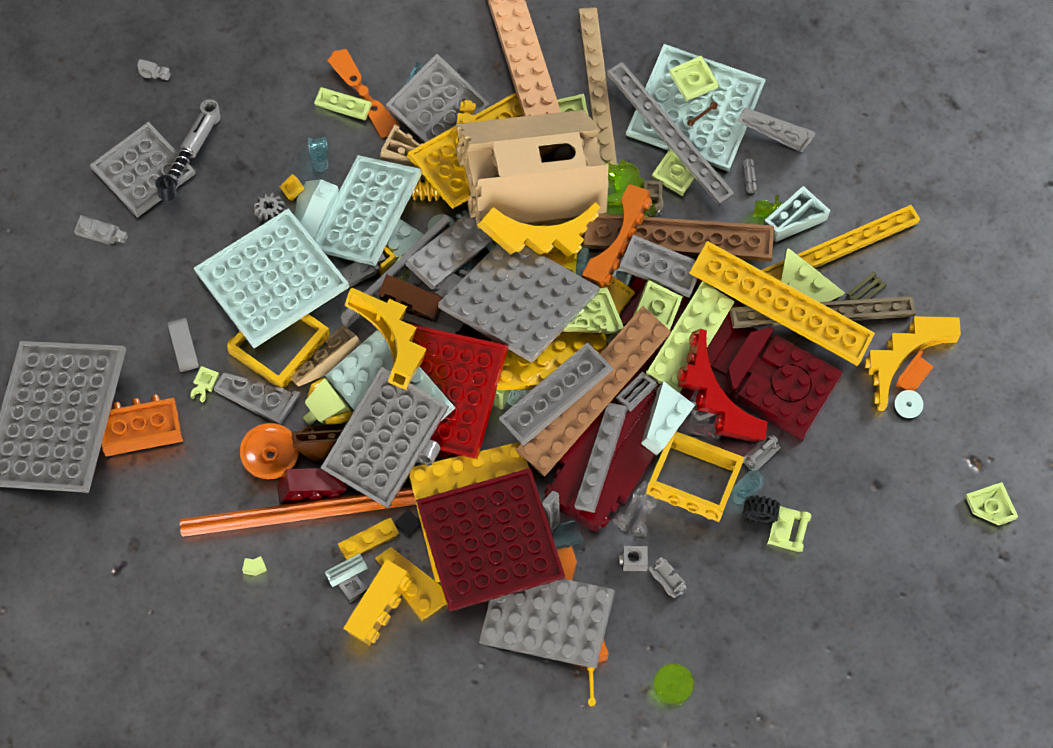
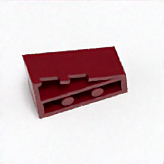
M321 468L286 469L277 483L279 505L341 497L346 491V483Z

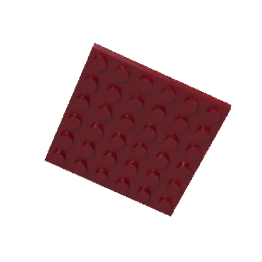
M531 468L416 500L449 612L565 579V573Z

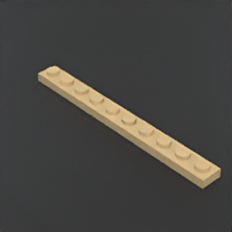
M597 7L579 9L591 114L592 120L600 128L596 140L601 147V160L604 161V164H608V169L617 168Z

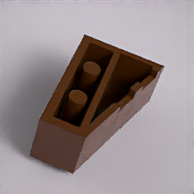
M386 274L378 293L381 301L387 303L391 299L407 306L406 313L437 323L442 311L438 308V303L442 300L439 294L427 292Z

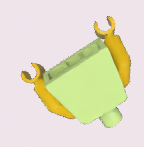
M322 377L311 384L307 399L305 400V404L310 411L303 416L307 424L312 425L318 420L325 425H336L350 420L354 411L351 412V406L327 378Z

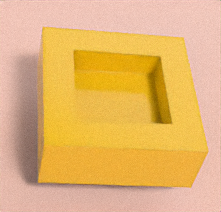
M293 174L279 186L291 201L305 189Z

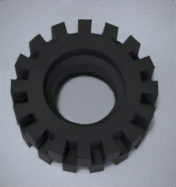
M766 496L746 497L743 516L750 521L754 520V522L775 523V521H778L780 503L777 500H772L770 497L766 498Z

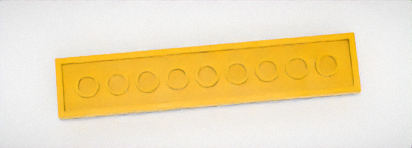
M709 241L706 242L689 274L857 366L875 334L871 330Z

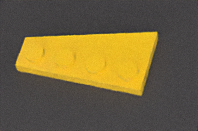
M392 547L375 557V561L380 567H382L387 559L406 570L412 577L410 588L407 592L403 591L402 596L421 621L447 604L442 586Z

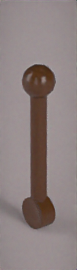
M712 102L710 107L694 119H689L687 121L688 126H693L694 122L709 111L716 110L717 103Z

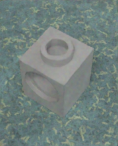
M647 546L623 547V552L619 553V565H623V571H647ZM636 556L638 561L632 562L628 557Z

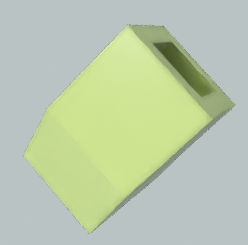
M260 556L256 559L245 558L242 571L243 574L256 576L267 571Z

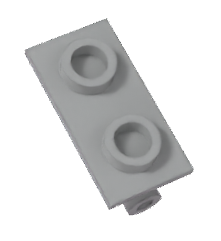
M766 435L764 441L759 442L744 456L743 463L756 473L781 449L776 443L778 439L774 435L771 437Z
M661 557L656 561L655 565L648 567L652 576L662 584L666 593L671 595L672 598L682 595L683 591L686 590V582L678 573H675L673 576L670 575L674 569L666 559L663 560Z

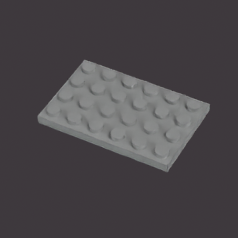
M381 367L321 466V469L389 509L449 406L411 383L406 390L389 383L388 380L391 372Z
M562 579L492 599L489 602L479 643L596 669L615 590Z

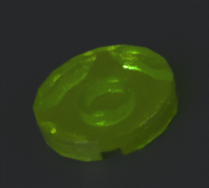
M680 664L663 666L657 671L654 678L656 695L668 704L685 702L691 696L694 689V679L691 672Z

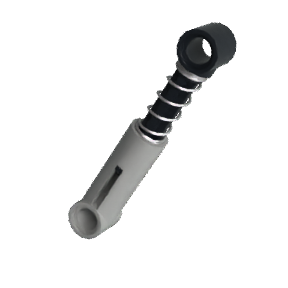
M208 99L201 103V111L179 147V156L174 160L175 163L171 164V169L167 171L166 175L157 178L155 183L161 200L171 201L176 197L179 176H182V171L186 169V164L190 163L189 159L197 155L213 125L220 121L219 106L215 100Z

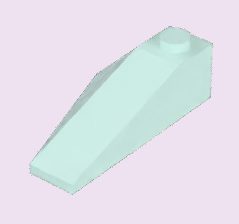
M322 179L306 181L303 185L305 189L298 195L295 217L313 240L339 192L338 186Z

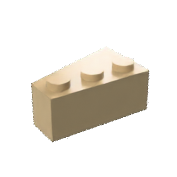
M395 124L381 149L380 160L417 168L407 157L409 151L422 145V143H417L410 134L406 135ZM422 174L421 179L425 180L426 178Z

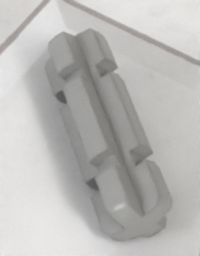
M745 159L743 163L746 192L748 194H754L757 190L755 170L753 168L754 161L752 159Z

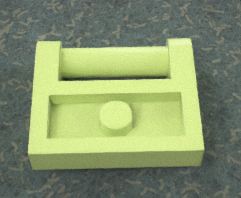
M780 506L778 521L772 524L767 544L802 552L806 527L812 515L805 511L800 512ZM794 519H798L800 523L795 542H791L789 538Z

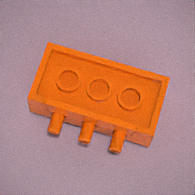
M152 395V402L140 404V400L135 398L132 399V406L122 408L120 402H114L102 440V449L105 456L183 442L175 399L159 400L158 395Z

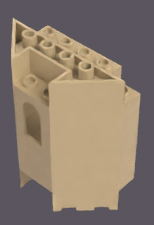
M584 110L456 124L459 143L456 147L459 166L465 165L470 195L467 199L470 218L476 217L477 224L493 207L517 222L532 226H542L543 224L553 226L566 223L580 216L595 202L601 207L597 211L598 214L607 213L608 164H604V161L601 160V147L596 140L600 128ZM564 143L573 146L574 158L563 161L541 162L538 146Z

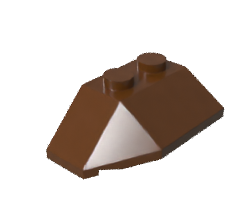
M347 424L308 426L300 429L298 432L294 431L292 432L293 447L313 462H324Z

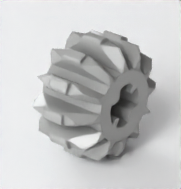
M264 193V198L258 197L257 203H254V215L258 217L259 222L264 221L266 223L285 211L284 202L281 201L279 196L274 197L273 193L270 197H267Z

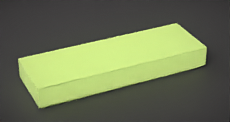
M322 87L314 102L315 106L366 120L372 105L370 101Z

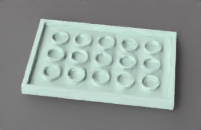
M358 155L314 241L327 255L376 266L422 175L421 169Z
M376 330L325 375L354 411L379 369L383 367L390 372L392 371L393 360L387 341L380 331ZM419 367L410 383L449 406L442 418L443 420L455 407Z

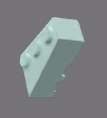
M803 186L765 219L764 225L774 226L773 241L778 242L827 221L830 209Z
M663 382L657 389L656 398L652 405V411L641 444L655 455H658L695 405Z

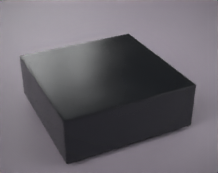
M409 509L394 522L395 526L407 537L412 535L421 526L420 520Z

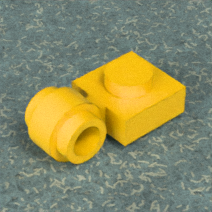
M469 100L460 102L459 112L461 113L457 115L456 124L476 122V115H470L475 113L476 103H472Z

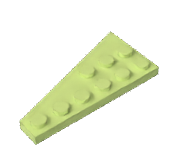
M600 288L599 293L563 331L618 334L624 326L608 288Z

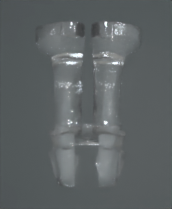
M645 481L636 488V492L633 493L632 501L625 513L616 514L612 520L615 526L627 532L637 509L642 505L643 508L629 531L632 536L638 538H645L648 534V528L645 524L652 509L656 507L657 501H659V499H655L653 496L645 493L649 484Z

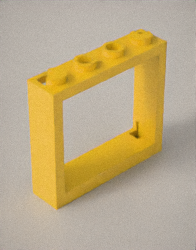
M310 314L302 317L300 320L317 332L279 376L239 348L246 340L241 331L236 336L230 338L227 348L231 356L270 384L285 389L292 381L290 378L325 343L324 341L330 336V330Z
M676 431L661 453L648 484L646 494L653 496L655 499L669 502L673 506L687 509L691 513L705 516L709 520L712 519L720 522L745 457ZM671 448L733 471L719 505L657 481Z

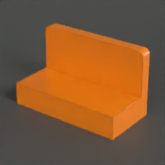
M920 350L900 375L895 386L902 391H916L933 369V365L921 358L923 351Z

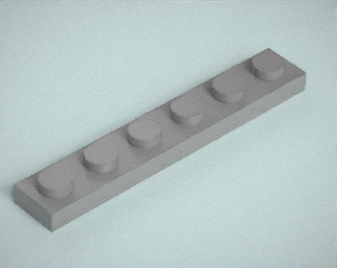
M609 403L606 407L577 496L576 509L595 513L627 413V406Z

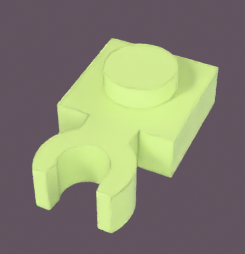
M201 366L193 382L194 386L197 387L191 391V398L194 399L196 394H202L200 401L204 402L206 400V390L212 392L220 376L219 373Z

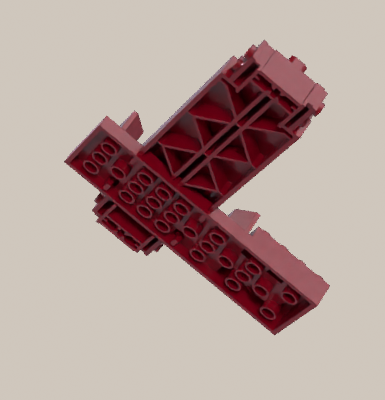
M636 277L630 286L635 295L619 316L623 326L628 323L635 313L647 282L645 279ZM697 278L690 298L676 293L683 297L670 331L674 328L702 280ZM713 287L734 301L731 308L746 307L744 303ZM729 311L707 347L710 366L719 386L731 401L803 441L838 385L843 371L778 335L772 338L774 330L772 327L761 330L754 327L733 328ZM666 339L647 359V361L640 367V369L632 376V378L625 384V386L618 392V394L611 400L610 403L622 405L621 402L619 403L616 401V397L641 372H647L648 368L652 364L653 360L660 351ZM643 379L624 399L626 400L633 393V391L645 381V379ZM655 381L657 386L631 412L627 409L595 513L576 509L575 503L606 407L561 457L558 465L561 468L554 475L555 481L553 484L549 483L544 490L545 498L552 491L559 494L560 512L587 527L589 531L592 530L599 533L602 527L606 528L610 521L609 515L611 512L615 513L620 502L626 505L657 456L641 444L652 411V405L656 398L657 389L661 385L657 381ZM682 388L680 394L691 402L698 391Z

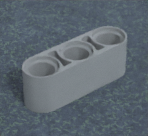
M182 318L167 322L180 373L199 368L187 319Z

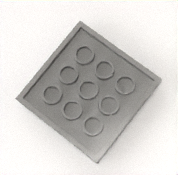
M436 54L386 104V107L425 143L456 126L457 115L461 113L459 112L461 101L469 100L472 103H476L475 113L470 115H476L485 110L490 104Z
M147 122L90 164V166L138 218L161 200L158 196L155 182L158 177L167 174V171L171 169V164L175 163L174 160L179 155L163 136ZM188 163L185 166L186 169L182 171V176L178 178L179 182L176 188L195 175V170Z

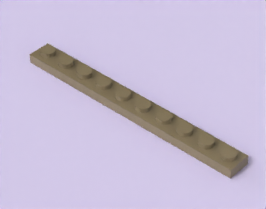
M912 296L820 302L851 320L913 317L916 314ZM735 307L730 309L733 328L782 325L751 307Z

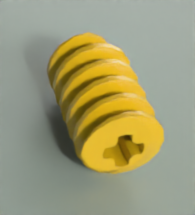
M421 177L412 193L414 201L417 200L418 196H420L421 201H424L426 196L428 201H431L434 196L436 202L442 197L427 179L422 183Z

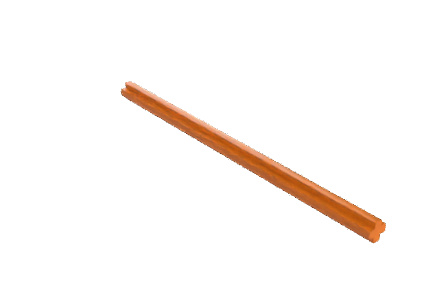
M412 487L400 489L389 508L416 505ZM365 494L183 518L180 519V529L183 537L387 509V507Z

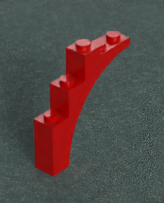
M698 329L693 331L689 337L690 350L686 358L688 365L681 367L677 373L678 387L699 391L696 396V410L717 415L714 422L715 434L755 443L764 441L766 438L767 421L749 415L727 397L719 386L710 366L707 353V330Z

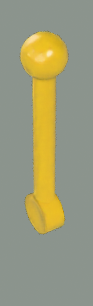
M587 667L590 689L588 705L594 706L596 704L593 688V671L595 668Z

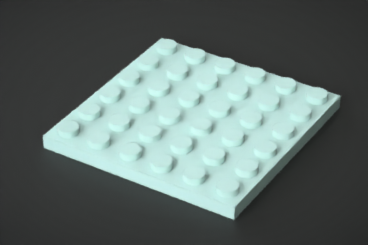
M664 44L645 89L711 166L729 172L747 129L746 125L737 120L744 108L755 109L766 79L703 58L717 80L718 88L685 101L670 76L669 69L699 56ZM712 102L717 103L716 110L709 111L694 122L693 126H688L687 121L689 119H694L710 107ZM636 109L626 131V136L669 151L670 148Z
M289 209L194 267L196 274L253 349L350 287L346 279Z

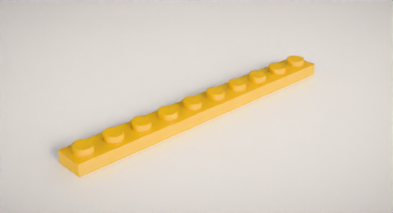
M909 205L797 255L815 269L918 224L920 218L913 206ZM784 260L761 271L781 280Z

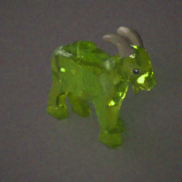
M622 160L617 165L604 162V164H608V180L615 183L616 192L607 195V206L617 205L622 207L621 198L628 184L644 188L643 177L639 176L637 166L626 162V160ZM660 194L657 195L658 203L654 204L652 202L650 208L646 209L644 217H656L662 211L663 197Z

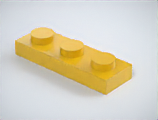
M390 517L338 543V547L345 560H348L359 553L362 556L399 537L400 533Z

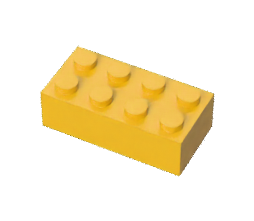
M386 559L343 629L368 646L371 643H375L380 635L378 631L382 625L386 626L390 620V612L400 604V596L403 591L407 592L412 584V581H410L412 577L409 573Z

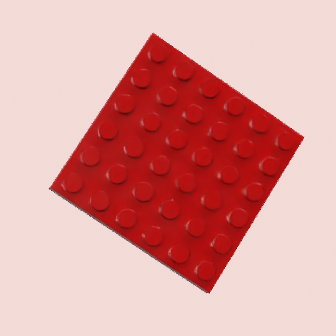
M410 324L417 327L412 342L426 348L420 368L455 407L439 423L430 440L440 445V451L478 460L509 347L499 343Z

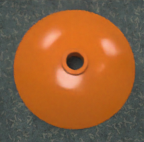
M265 423L252 428L244 436L240 445V458L243 466L249 473L262 479L281 477L286 469L294 467L299 455V451L293 447L292 432L288 428L275 423ZM268 454L274 455L272 458L267 457Z

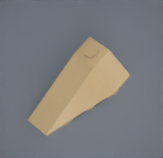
M344 325L341 326L324 341L326 345L323 349H317L313 353L314 358L311 361L305 362L290 379L299 387L325 376L362 344L359 338Z

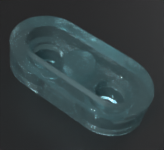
M757 470L749 471L733 487L731 492L732 500L737 504H744L746 497L754 496L763 487V474ZM751 480H756L757 484H752ZM743 493L744 497L741 498L737 494Z

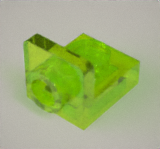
M775 195L774 203L756 200L753 216L768 218L782 204V202H778L779 195Z

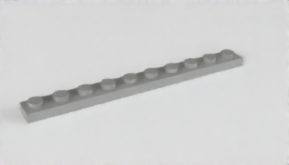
M621 62L608 70L607 75L717 205L720 206L733 198L734 192L625 64Z

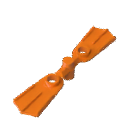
M347 49L334 51L328 58V63L349 86H356L355 89L361 99L370 101L372 103L371 108H378L376 111H372L370 108L368 115L380 137H388L394 125L396 124L399 128L400 125L379 101L371 98L368 87L361 83V74ZM351 77H356L357 80H356V81H351L350 78H351Z

